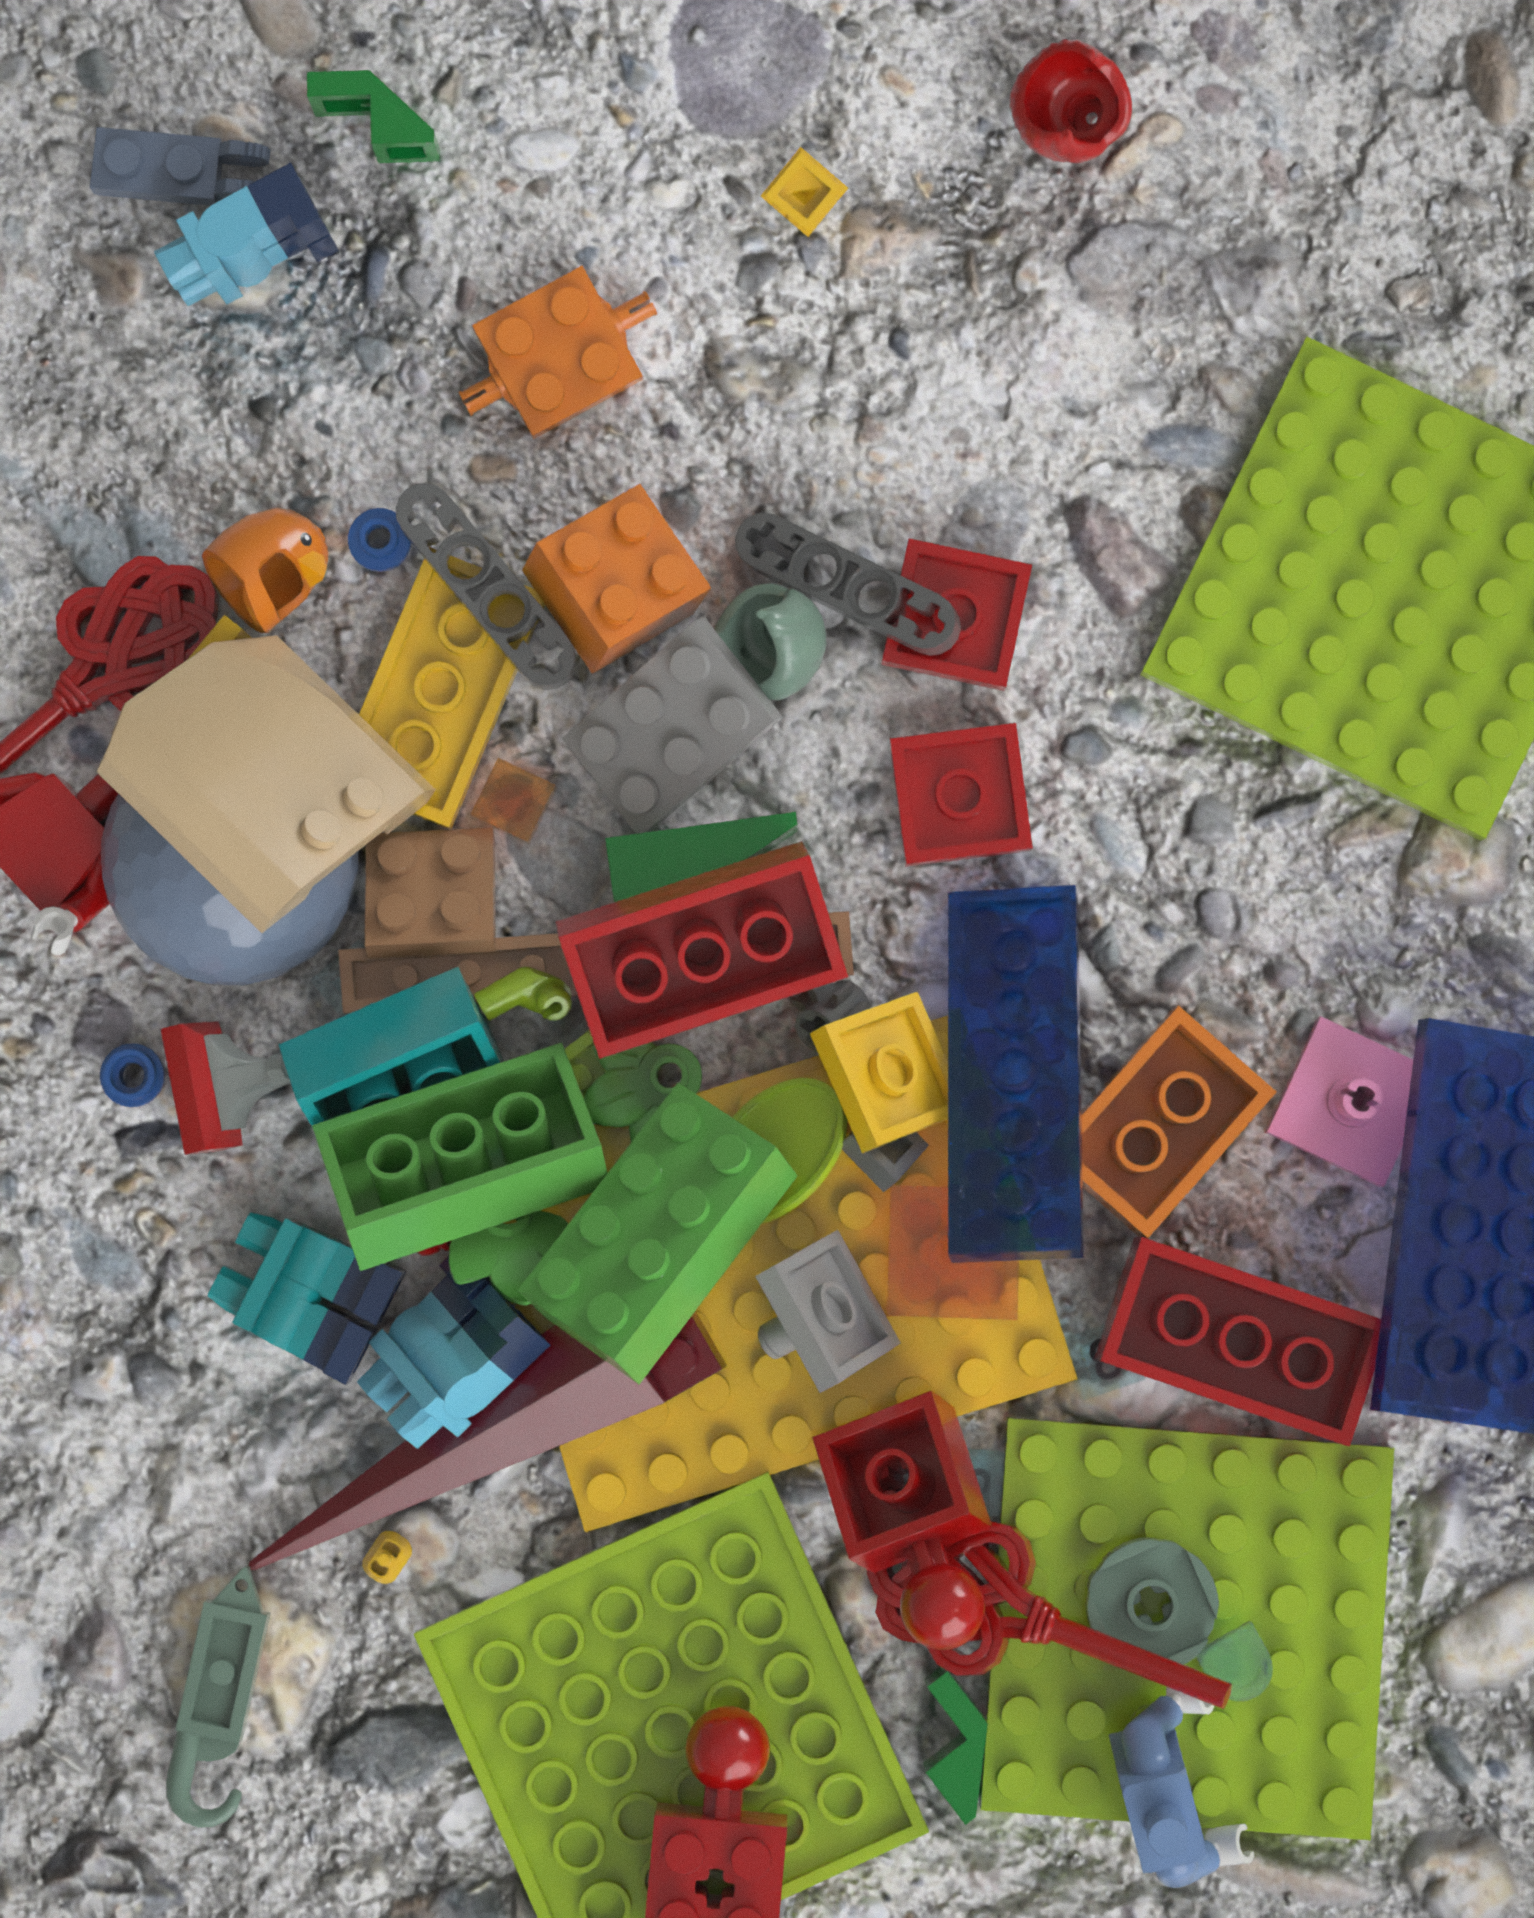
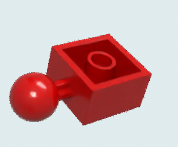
M928 1391L812 1437L849 1560L872 1573L908 1560L912 1577L905 1585L901 1595L900 1614L909 1634L920 1644L937 1650L954 1649L971 1640L983 1622L985 1614L984 1596L977 1581L967 1571L949 1564L944 1546L993 1527L954 1407L933 1391ZM908 1472L909 1478L907 1484L902 1490L896 1492V1490L904 1486L903 1475Z
M735 1706L716 1707L705 1712L695 1721L686 1739L685 1752L689 1768L697 1780L704 1785L703 1806L657 1802L654 1815L645 1918H779L787 1838V1814L742 1810L744 1789L757 1781L767 1766L770 1754L769 1738L762 1723L749 1711ZM710 1869L723 1870V1880L733 1884V1886L723 1888L721 1894L708 1893L707 1887L699 1884L698 1881L707 1880Z

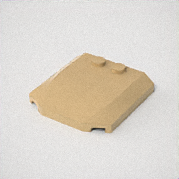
M277 635L212 642L127 701L117 718L109 744L97 769V773L261 933L304 901L315 884L383 831L389 834L427 804L436 790Z

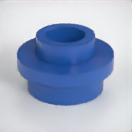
M374 508L360 514L352 523L348 533V546L352 556L362 567L374 572L390 571L401 565L409 555L412 545L404 535L396 519V512L385 508ZM376 529L389 531L390 541L387 546L381 549L370 547L368 545V537L372 531Z
M135 1043L124 1044L113 1049L105 1057L100 1069V1082L105 1094L113 1102L125 1107H141L153 1101L161 1092L165 1082V1069L160 1057L152 1049ZM131 1064H139L144 1070V1080L135 1088L128 1087L123 1079L125 1069Z

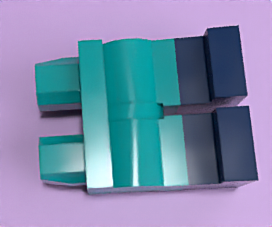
M250 1212L235 1243L265 1257L255 1278L253 1279L224 1265L207 1296L224 1310L235 1315L232 1321L233 1324L252 1332L263 1340L317 1367L324 1374L342 1384L350 1383L370 1345L368 1342L374 1337L377 1329L321 1302L322 1298L377 1325L382 1322L407 1271L388 1262L360 1271L351 1245L309 1227L294 1218H285L284 1221H281L275 1217Z

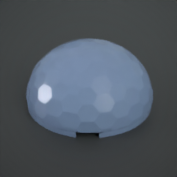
M118 794L111 804L101 839L102 879L110 906L124 932L151 960L182 977L206 984L245 986L281 977L314 957L329 942L351 904L358 876V851L315 884L304 901L261 933Z

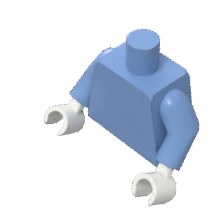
M1167 1687L1166 1696H1160L1128 1723L1123 1731L1109 1734V1739L1143 1873L1155 1872L1162 1884L1178 1888L1189 1885L1211 1874L1220 1866L1251 1863L1254 1859V1851L1241 1852L1239 1836L1242 1831L1248 1829L1246 1824L1209 1828L1204 1840L1175 1727L1182 1722L1183 1713L1209 1715L1214 1705Z

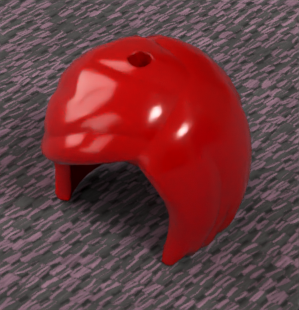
M1063 39L1059 43H1051L1048 47L1043 48L1017 74L1016 82L1013 84L1010 93L1009 107L1015 128L1019 131L1021 139L1037 154L1052 161L1083 163L1095 159L1124 134L1132 117L1131 93L1116 63L1095 47L1079 39ZM1097 117V121L1092 124V121Z

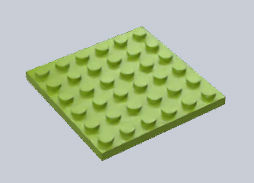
M1307 336L1140 675L1480 841L1486 839L1534 740V445Z
M1007 1417L999 1523L1016 1527L1031 1542L1036 1566L1032 1583L1028 1589L1038 1596H1044L1048 1602L1057 1607L1061 1617L1090 1628L1085 1607L1090 1574L1097 1568L1102 1558L1109 1551L1124 1542L1137 1538L1151 1537L1174 1541L1198 1557L1214 1580L1219 1600L1217 1619L1215 1618L1213 1630L1209 1634V1640L1203 1650L1184 1665L1231 1683V1694L1224 1709L1214 1706L1209 1715L1183 1713L1182 1722L1175 1727L1200 1826L1202 1828H1217L1246 1824L1248 1829L1245 1831L1371 1841L1395 1448L1352 1443L1348 1447L1337 1442ZM998 1544L997 1555L1009 1567L1010 1562L1007 1551ZM1150 1586L1140 1590L1141 1601L1133 1605L1136 1616L1147 1614L1152 1622H1157L1164 1618L1161 1607L1170 1602L1167 1592L1155 1593ZM1007 1602L999 1604L1004 1617L1027 1618ZM1009 1638V1644L1001 1663L989 1670L986 1707L988 1727L982 1766L980 1809L984 1811L1130 1822L1109 1734L1123 1731L1128 1723L1160 1696H1166L1167 1687L1053 1641L1043 1645L1041 1643H1022L1020 1639Z
M769 1472L733 1486L421 1628L414 1633L417 1644L537 1918H645L654 1815L657 1802L703 1806L704 1785L697 1780L689 1768L685 1752L686 1739L692 1725L702 1714L720 1706H735L749 1711L762 1723L769 1738L770 1754L767 1766L757 1781L744 1789L742 1810L787 1814V1838L781 1900L929 1833L927 1823ZM710 1869L708 1879L698 1881L699 1884L706 1886L708 1893L721 1894L723 1888L733 1886V1884L723 1880V1870Z

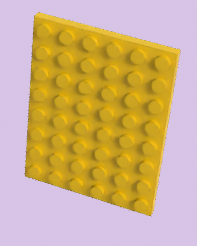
M962 1011L931 1020V1023L969 1110L917 1131L929 1146L902 1177L885 1192H882L853 1160L841 1150L828 1176L804 1202L787 1214L759 1226L696 1309L698 1316L727 1366L661 1405L559 1446L585 1532L727 1489L766 1472L772 1475L817 1461L819 1458L812 1437L928 1391H933L952 1405L958 1417L1077 1380ZM818 1055L698 1092L697 1095L730 1117H733L753 1097L771 1086L787 1080L813 1078L828 1084L832 1088L833 1086ZM848 1121L846 1137L852 1131ZM594 1124L602 1146L607 1173L631 1144L629 1125L625 1127H609ZM592 1193L541 1211L559 1215L570 1223ZM513 1219V1220L504 1222L503 1224H511V1223H515V1222H517V1221H516L515 1219ZM838 1230L901 1344L842 1382L819 1393L796 1350L779 1359H773L761 1347L758 1339V1329L764 1323L777 1317L755 1276ZM516 1304L517 1309L525 1315L540 1334H543L554 1325L532 1304Z

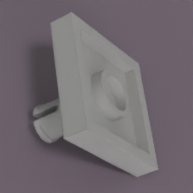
M838 1230L755 1276L777 1317L759 1327L758 1339L761 1347L773 1359H779L796 1350L819 1393L842 1382L901 1344Z

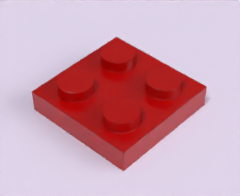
M909 538L900 576L948 600L960 617L961 631L958 640L951 649L942 654L931 656L919 653L887 637L881 665L1005 691L1032 564ZM908 594L906 596V603L913 595ZM905 603L901 615L914 621L922 630L921 639H924L930 631L940 634L944 629L945 625L938 618L939 610L935 609L930 617H925L912 611ZM899 618L891 626L897 627Z
M1016 723L890 738L889 745L905 867L1028 852L1033 849Z

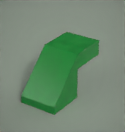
M370 70L307 72V98L315 117L370 115L371 145L378 163L440 162V148L434 129Z
M939 1667L925 1678L927 1688L961 1733L924 1761L923 1765L926 1774L963 1823L967 1825L976 1818L988 1723L982 1711L954 1674Z

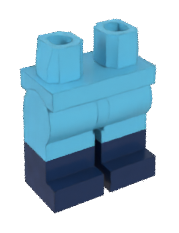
M290 162L211 205L202 213L200 219H198L193 211L177 219L176 221L184 236L155 250L154 254L172 287L178 290L187 306H190L216 291L224 302L229 304L243 297L238 286L250 287L259 284L267 278L273 266L308 248L317 262L333 255L339 250L312 198Z
M449 1255L439 1265L446 1276L418 1305L402 1312L392 1323L389 1333L381 1329L368 1342L380 1358L357 1381L364 1392L386 1412L407 1392L411 1394L387 1420L397 1433L417 1449L442 1426L459 1437L472 1424L468 1417L474 1416L483 1410L551 1346L525 1315L517 1309V1306L496 1291L491 1284L489 1276L471 1283L457 1284L450 1273Z

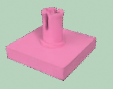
M1320 1016L1314 1023L1264 1133L1378 1187H1384L1437 1071Z

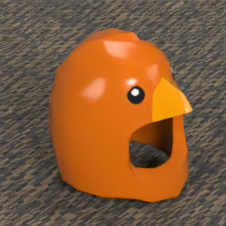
M273 508L247 515L228 527L214 539L201 556L207 574L220 595L237 616L259 633H269L307 599L317 583L323 581L328 564V547L321 529L310 519L293 510Z

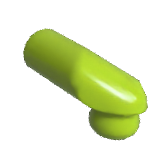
M528 966L518 968L474 993L478 1004L489 1021L516 1006H521L541 1014L544 1019L549 1021H557L563 1019L569 1013L572 1006L570 987L560 977Z

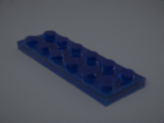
M1076 885L948 892V1256L951 1263L1084 1258L1079 926Z

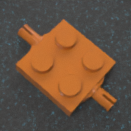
M580 266L472 325L474 333L488 356L490 376L463 391H459L458 394L470 416L495 401L504 398L505 402L520 414L534 440L643 380V375L628 350L625 331L652 316L658 315L653 302L650 303V297L647 292L643 291L640 295L613 309L608 302L598 295L584 267Z

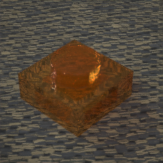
M498 758L470 815L472 818L530 845L557 787L549 781Z

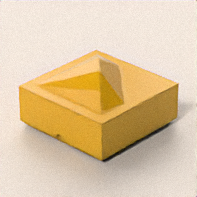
M800 147L760 197L805 236L809 237L847 191L848 187Z

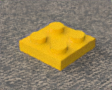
M918 992L826 1024L810 1033L862 1153L969 1110Z

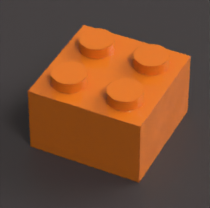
M641 484L636 485L536 542L522 569L592 674L693 615L711 589V586Z

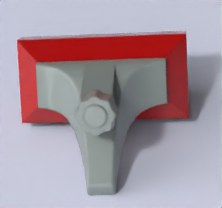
M219 1021L180 1023L161 1028L184 1155L223 1151L243 1146L241 1128H246L249 1112L255 1102L271 1091L291 1084L282 1055H271L267 1059L245 1053L233 1043L228 1034H222Z

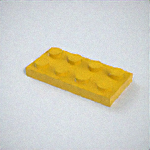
M429 547L431 552L436 553V549ZM450 555L448 569L456 578L463 580L471 579L482 570L481 567ZM425 559L422 562L359 715L436 789L427 804L413 815L447 829H452L518 670ZM524 585L544 609L545 604L535 589ZM503 594L496 597L491 602L488 610L490 621L502 628H510L517 625L525 612L522 600L511 594ZM539 620L535 622L526 636L510 642L509 645L514 650L518 649L523 640L529 645Z

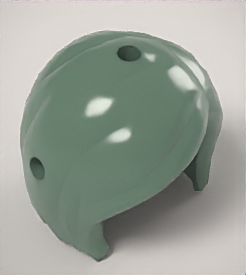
M772 583L750 587L737 595L723 611L714 627L717 634L770 701L785 699L805 687L820 668L827 645L823 617L812 600L796 589H787Z

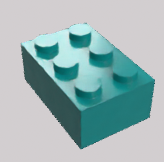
M459 967L431 977L417 985L371 1003L364 1008L279 1044L296 1101L311 1126L504 1062L499 1046Z

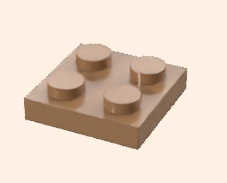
M493 828L390 832L389 834L384 832L366 844L364 946L368 958L496 952L495 836Z

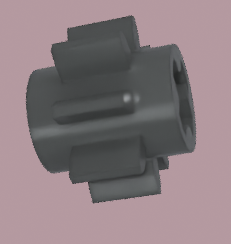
M851 980L832 982L802 992L793 1000L792 1004L801 1011L796 1018L794 1027L801 1041L813 1051L818 1052L811 1038V1032L826 1024L870 1009L872 1005L864 991Z

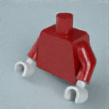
M32 772L0 779V868L40 910L34 921L31 938H37L43 930H54L59 933L53 941L50 951L54 955L65 953L69 947L72 932L80 931L110 904L102 879L101 839L106 825L103 820L108 817L111 804L119 793L99 774L89 781L78 793L64 779L54 773L45 776L38 772Z

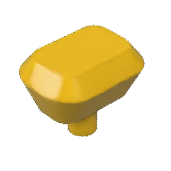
M384 1531L379 1534L363 1558V1569L369 1577L379 1583H392L411 1557L412 1547L409 1541L394 1531Z

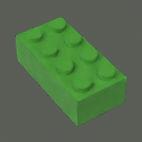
M562 1042L312 1125L360 1271L593 1193L607 1175L600 1140Z
M678 1082L517 1291L546 1319L639 1385L798 1175L776 1146Z

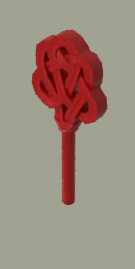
M137 556L119 567L106 586L81 588L66 598L56 616L57 639L73 658V661L65 671L60 672L59 679L55 682V687L51 689L52 697L0 741V775L68 716L78 717L79 714L95 711L97 706L108 700L121 712L124 704L134 697L131 695L132 693L143 691L185 662L218 623L216 619L218 617L219 595L209 575L194 566L174 564L168 566L156 556ZM144 583L140 589H136L139 585ZM182 589L194 591L195 604L183 600ZM122 611H126L125 615L123 616L121 622L118 625L112 642H110ZM93 612L86 632L82 638L81 624L84 620V617ZM153 617L162 619L163 628L143 635ZM199 639L191 648H189L190 643ZM164 655V660L132 667L133 664L149 661ZM98 667H106L104 676L92 679Z
M991 1521L993 1528L944 1546L949 1564L967 1571L979 1584L985 1600L983 1622L978 1632L969 1640L982 1641L979 1649L966 1655L957 1648L937 1650L927 1647L936 1664L956 1676L985 1674L1001 1663L1009 1644V1638L1020 1639L1022 1643H1041L1043 1645L1053 1641L1221 1709L1225 1708L1232 1690L1231 1683L1061 1617L1059 1609L1054 1607L1051 1602H1048L1044 1596H1038L1030 1591L1028 1587L1032 1583L1036 1561L1031 1542L1016 1527ZM990 1544H1000L1007 1551L1010 1562L1009 1567L989 1546ZM965 1555L989 1583L984 1584L975 1572L959 1558ZM908 1560L901 1563L902 1568L896 1574L893 1572V1566L875 1573L867 1570V1576L873 1591L878 1596L875 1613L883 1630L902 1641L919 1643L905 1628L900 1614L901 1595L905 1585L912 1577ZM1007 1602L1027 1618L1004 1617L999 1604Z

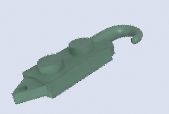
M249 1566L243 1567L214 1600L207 1599L203 1603L175 1729L177 1732L166 1777V1798L172 1811L184 1823L198 1828L215 1827L226 1822L236 1812L242 1797L239 1789H233L230 1791L226 1801L219 1807L204 1809L193 1801L190 1790L197 1761L211 1762L225 1759L233 1754L243 1741L271 1614L270 1612L263 1611ZM243 1579L247 1582L246 1590L238 1588V1580Z

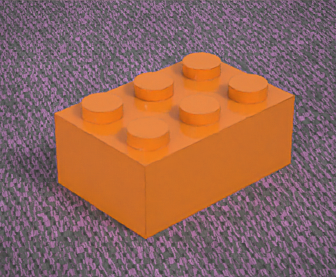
M1177 1006L1169 1011L1044 1154L1138 1237L1149 1238L1277 1091L1185 1010Z

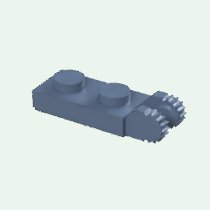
M96 127L90 189L93 194L98 196L211 206L255 182L246 179H221L223 164L248 167L269 165L271 149L263 146V144L237 140L222 142L221 138Z

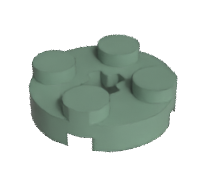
M1145 1537L1124 1542L1109 1551L1088 1578L1085 1607L1090 1628L1183 1665L1194 1659L1208 1642V1636L1213 1630L1215 1618L1217 1619L1219 1607L1218 1593L1214 1580L1198 1557L1174 1541ZM1148 1586L1155 1593L1166 1591L1169 1596L1170 1602L1161 1607L1164 1618L1157 1622H1152L1147 1614L1136 1616L1133 1605L1141 1601L1139 1591Z

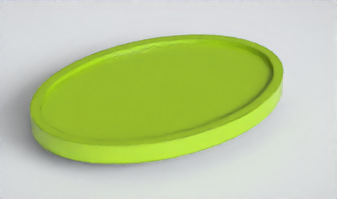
M796 1078L778 1083L753 1097L732 1117L776 1146L798 1175L762 1224L787 1214L804 1202L822 1184L840 1155L843 1141L846 1138L848 1120L835 1090L820 1080Z

